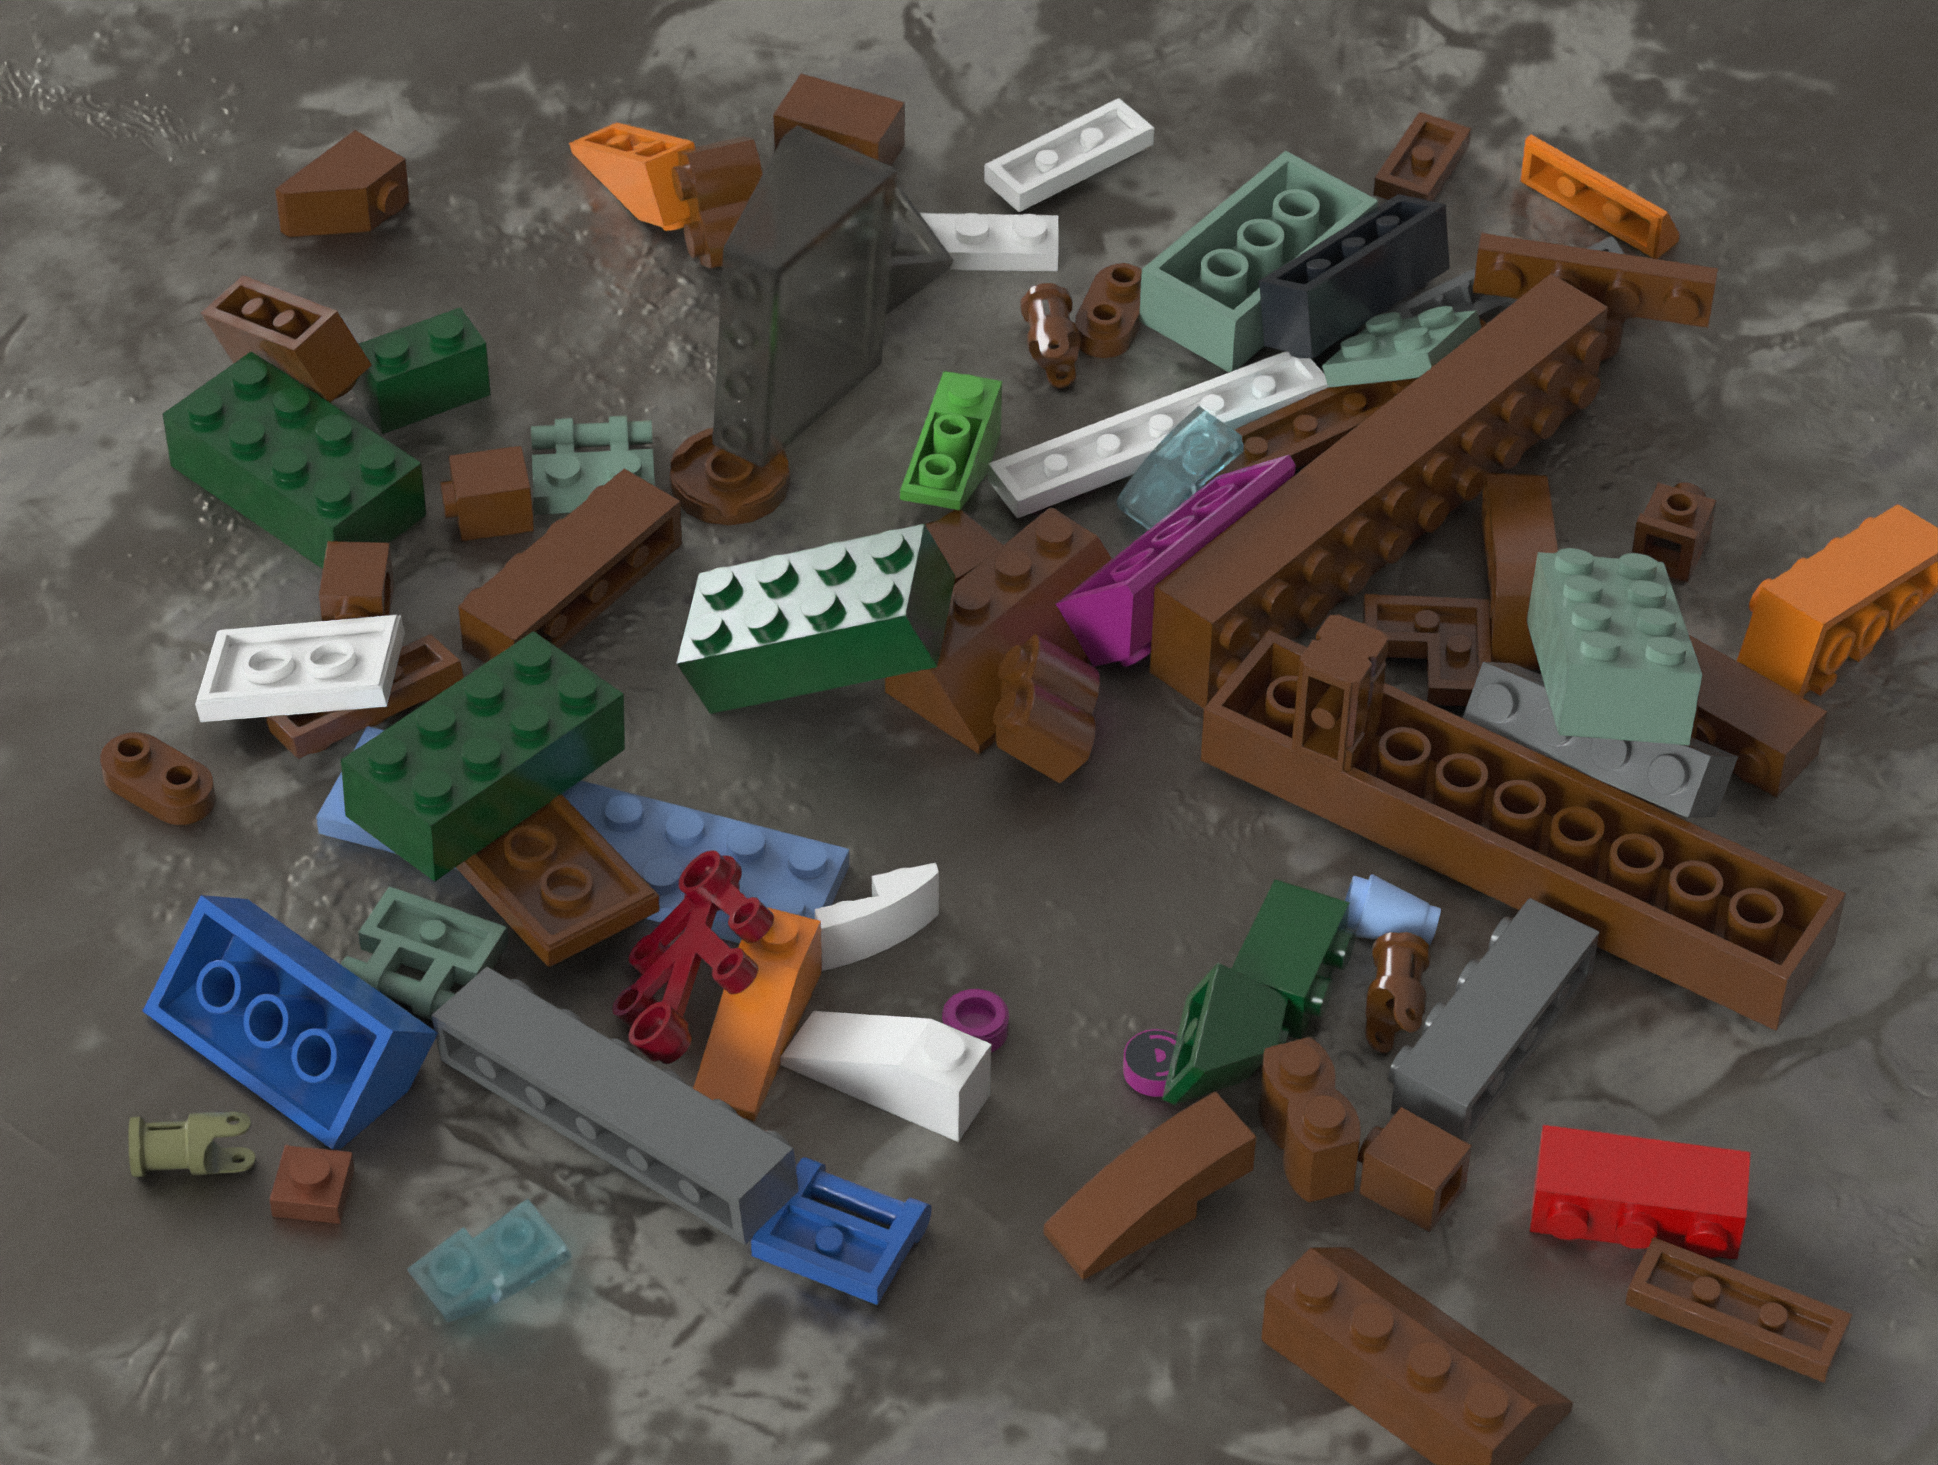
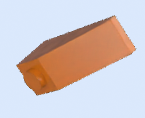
M617 122L569 143L572 154L638 220L661 226L666 231L680 229L684 227V224L691 223L687 200L680 201L675 192L672 168L679 166L678 151L695 148L693 141Z
M769 907L767 908L774 914V922L767 934L754 943L748 944L741 940L738 946L757 963L758 974L753 983L739 994L731 995L725 989L723 990L693 1089L712 1100L720 1099L726 1102L740 1117L755 1121L780 1067V1057L790 1044L822 973L821 921Z

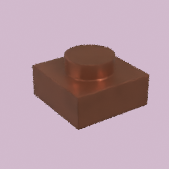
M285 1145L270 1196L272 1217L340 1224L355 1169L352 1152Z

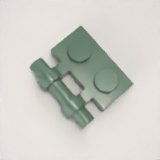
M627 415L609 416V422L573 424V418L555 419V425L531 426L532 450L556 449V454L532 455L535 515L571 513L587 500L595 488L605 485L624 468L655 486L653 449L629 450V445L653 444L651 420L627 421ZM610 446L611 451L575 453V448Z
M389 886L358 932L360 949L372 953V956L368 962L347 956L343 959L341 965L386 997L412 1006L413 1014L432 1020V1014L455 995V993L449 991L454 983L465 986L486 967L493 969L509 944L507 926ZM401 964L424 971L426 974L421 981L398 974L396 971Z

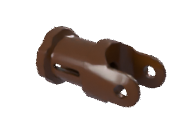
M1041 283L1031 287L1020 300L1021 315L1030 325V330L1027 334L1028 350L1032 358L1046 371L1049 384L1053 387L1063 388L1071 385L1076 379L1074 363L1078 358L1080 349V334L1076 324L1070 320L1069 314L1072 311L1073 301L1068 289L1060 287L1055 283ZM1043 300L1048 301L1051 313L1049 315L1044 313ZM1067 376L1065 379H1058L1059 377Z
M1409 932L1386 933L1378 937L1373 943L1372 956L1377 971L1376 979L1368 986L1365 1009L1367 1018L1365 1036L1369 1045L1379 1053H1387L1392 1049L1395 1032L1401 1029L1410 1033L1419 1030L1422 1025L1423 1014L1425 1013L1427 993L1421 983L1423 972L1430 966L1431 954L1429 952V944L1420 936Z

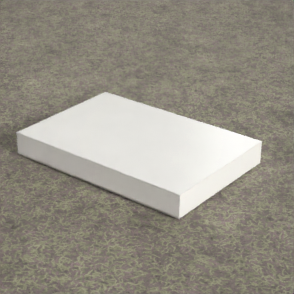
M401 615L217 631L195 703L200 722L387 707L405 635Z

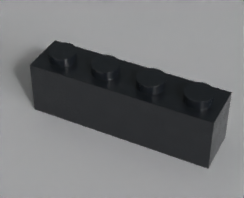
M1398 194L1259 280L1264 346L1288 351L1295 358L1307 359L1317 357L1327 347L1341 338L1357 332L1359 327L1369 319L1391 310L1394 304L1414 291L1425 288L1428 282L1449 270L1446 204Z

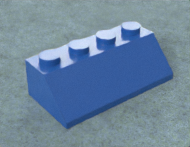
M200 896L143 1009L145 1014L332 1150L342 1149L409 1091L438 1034L256 904L242 898Z

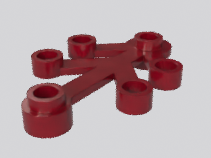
M710 850L694 858L684 869L679 879V889L685 894L684 900L651 934L639 940L630 952L629 962L642 976L617 996L612 1006V1012L630 1029V1043L649 1061L671 1064L678 1060L690 1046L691 1034L688 1032V1023L683 1016L702 958L713 968L712 978L731 995L739 994L747 989L758 974L757 963L741 948L731 949L711 930L716 913L719 910L730 916L728 919L729 928L748 944L754 943L765 936L774 922V914L758 898H747L739 891L742 868L731 856H721L717 851ZM685 929L683 934L671 946H669V944ZM669 979L663 1000L658 1002L653 995Z

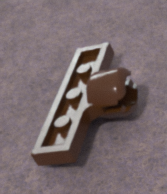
M1481 233L1473 292L1519 299L1548 275H1555L1608 307L1604 334L1607 336V342L1601 354V363L1619 351L1624 322L1628 318L1639 317L1708 328L1718 268Z

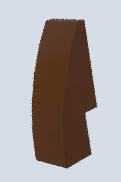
M1215 1091L1161 1124L1105 1166L1044 1224L1043 1233L1082 1280L1195 1219L1197 1201L1252 1172L1254 1169L1256 1136Z

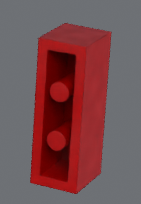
M1543 1125L1536 1164L1529 1232L1549 1234L1566 1240L1578 1238L1616 1243L1633 1249L1648 1248L1653 1237L1707 1258L1720 1257L1738 1260L1747 1216L1751 1152Z

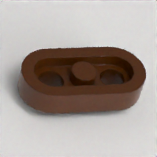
M1117 263L1107 266L1097 273L1075 317V324L1080 334L1081 351L1097 358H1112L1125 353L1131 347L1142 325L1139 322L1141 268L1128 263Z
M141 732L125 733L111 739L103 747L100 754V763L106 786L112 792L160 820L174 825L192 824L205 818L214 808L216 795L213 777L208 768L154 736Z

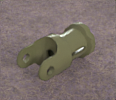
M242 1112L190 1113L187 1120L145 1122L142 1117H130L128 1139L131 1174L134 1177H145L149 1170L189 1169L192 1175L248 1170L256 1161L255 1153L245 1147L221 1148L214 1139L218 1137H235L246 1133L252 1125L251 1119ZM231 1121H238V1122H239V1123L234 1124V1125L229 1124V1122H231ZM238 1159L244 1160V1161L241 1162V1163H235V1162H234L235 1160H238Z

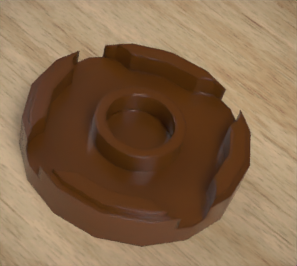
M722 427L705 429L687 438L674 451L670 462L669 483L673 497L680 501V507L687 514L706 523L730 526L754 522L773 513L786 499L790 485V471L786 451L773 437L753 428L738 427V433H722Z

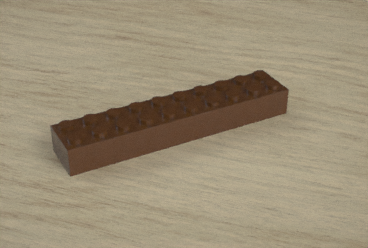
M1548 275L1167 575L1154 587L1150 673L1204 709L1268 630L1293 641L1307 628L1313 629L1319 626L1329 611L1348 595L1354 596L1358 594L1371 576L1387 563H1396L1405 554L1409 545L1425 532H1433L1438 529L1447 515L1465 500L1471 501L1476 498L1483 489L1485 473H1499L1503 469H1511L1518 463L1527 449L1541 438L1548 439L1558 429L1560 423L1578 408L1584 409L1591 404L1601 384L1598 372L1601 354L1607 342V336L1604 334L1608 307L1555 275Z
M1267 631L1204 708L1201 761L1518 910L1531 898L1599 931L1597 947L1775 1031L1778 1030L1835 945L1846 893L1389 684L1384 683L1380 727L1369 744L1363 747V753L1351 771L1341 772L1295 754V751L1292 749L1299 659L1307 647L1273 631Z

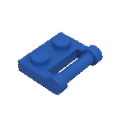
M803 1157L796 1166L799 1191L754 1234L751 1239L752 1257L878 1305L914 1243H918L924 1235L931 1217V1205L911 1197L906 1202H902L826 1173L825 1164ZM814 1199H821L891 1227L888 1230L818 1203Z

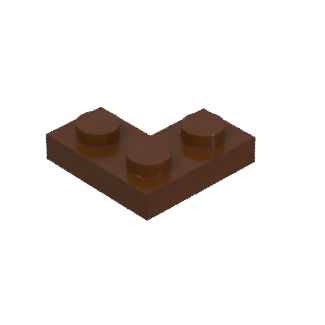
M1364 594L1363 623L1385 632V635L1389 637L1387 657L1426 659L1427 702L1432 705L1467 706L1482 663L1491 662L1489 599Z

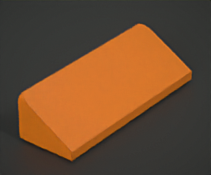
M1532 134L1526 137L1520 182L1654 259H1658L1678 243L1680 234L1667 211Z

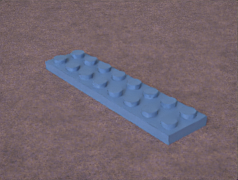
M367 726L354 750L385 730ZM341 772L316 816L319 834L395 853L345 816ZM579 781L562 793L581 815L658 893L660 911L645 918L661 923L684 900L685 894L679 889L681 874L694 858L706 851L714 850L721 856H731L741 865L742 876L739 881V891L745 897H756L766 907L815 919V909L832 905L849 868L848 848L585 781ZM722 910L717 911L711 930L721 939L740 943L742 939L728 926L730 916Z

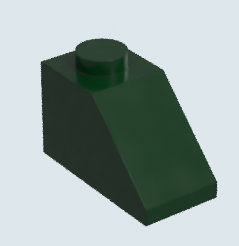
M1218 962L1187 995L1162 1100L1175 1105L1245 1082L1263 1063L1265 1048L1286 1043L1289 1029L1283 1025L1288 996Z

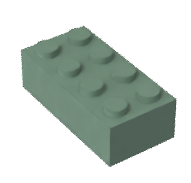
M1284 151L1142 268L1139 322L1228 372L1237 370L1264 347L1259 280L1377 208L1378 200L1299 157Z
M1574 548L1561 549L1557 553L1538 552L1527 624L1558 735L1690 745L1702 672L1664 562H1657L1649 556L1636 553L1624 554L1619 559L1594 557L1584 550Z

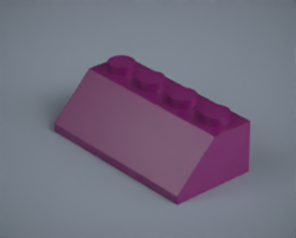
M1290 455L1216 476L1056 603L1094 667L1119 661L1123 667H1126L1151 653L1155 585L1295 475L1296 465Z

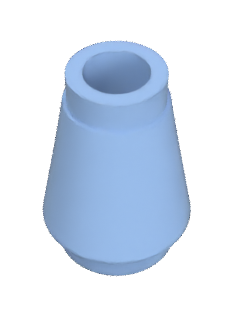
M1373 874L1370 875L1369 880L1353 876L1345 901L1350 902L1347 928L1353 930L1356 933V937L1377 939L1390 932H1409L1420 936L1429 946L1431 945L1438 925L1441 908L1429 905L1428 902Z

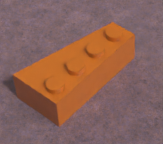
M1897 504L1875 518L1868 517L1857 529L1842 538L1835 537L1824 549L1808 559L1800 558L1791 569L1775 579L1768 578L1764 580L1753 593L1749 603V610L1753 614L1737 662L1802 698L1810 690L1819 696L1823 695L1836 683L1837 674L1834 672L1842 666L1848 656L1860 662L1873 650L1874 645L1886 627L1892 631L1896 630L1938 592V527Z

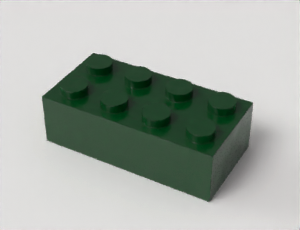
M252 351L162 413L171 467L321 569L324 566L327 541L390 543L427 515L421 462Z
M925 524L898 530H887L875 535L843 542H833L816 548L784 555H774L766 559L730 567H719L711 571L702 572L698 576L676 664L710 714L935 668L938 666L956 575Z
M533 631L342 758L341 771L345 816L435 882L625 750L624 694Z

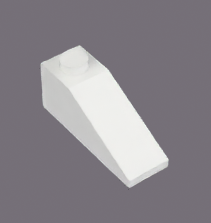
M813 1011L780 1057V1065L957 1142L962 1138L990 1096L991 1044L928 1018Z

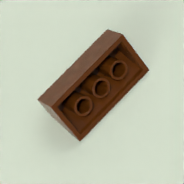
M1050 507L954 584L938 666L885 678V693L976 753H982L996 741L997 725L993 722V715L998 703L1002 699V679L999 678L998 671L1004 656L1013 646H1022L1036 633L1085 663L1091 662L1056 603L1112 560L1099 537L1054 508Z
M1351 1247L1310 1248L1266 1290L1261 1341L1435 1465H1519L1572 1411L1573 1402Z

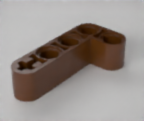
M1485 473L1482 495V526L1491 595V662L1514 663L1531 671H1541L1528 628L1527 615L1538 552L1557 553L1558 551L1547 475Z

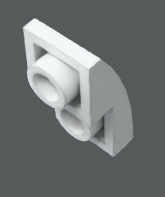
M936 863L912 868H899L892 872L872 876V897L855 901H842L831 906L815 909V919L821 921L822 971L845 966L887 950L906 940L939 915V870Z

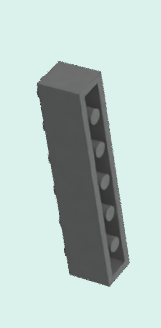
M486 967L432 1014L434 1030L438 1033L436 1040L441 1061L743 1245H746L754 1234L799 1191L794 1149L780 1134L772 1130L764 1131L740 1117L726 1102L720 1099L712 1100L688 1086L674 1071L670 1069L661 1070L637 1056L623 1041L615 1038L610 1040L585 1025L574 1012L568 1009L560 1010L539 998L525 983L514 979L511 981L491 968Z

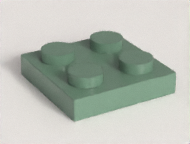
M1441 306L1429 309L1414 318L1401 319L1400 313L1391 312L1369 319L1366 322L1367 327L1361 333L1341 343V350L1322 365L1328 388L1419 378L1481 329L1477 310L1454 313L1453 307Z

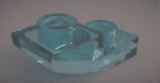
M1198 406L1156 446L1140 465L1117 498V507L1146 529H1151L1244 452L1242 435Z
M527 1198L475 1238H472L463 1227L407 1270L446 1321L450 1322L486 1309L516 1294L572 1258L565 1243Z

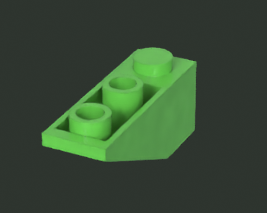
M943 371L900 489V500L961 510L987 475L988 463L992 461L1001 435L1002 381Z

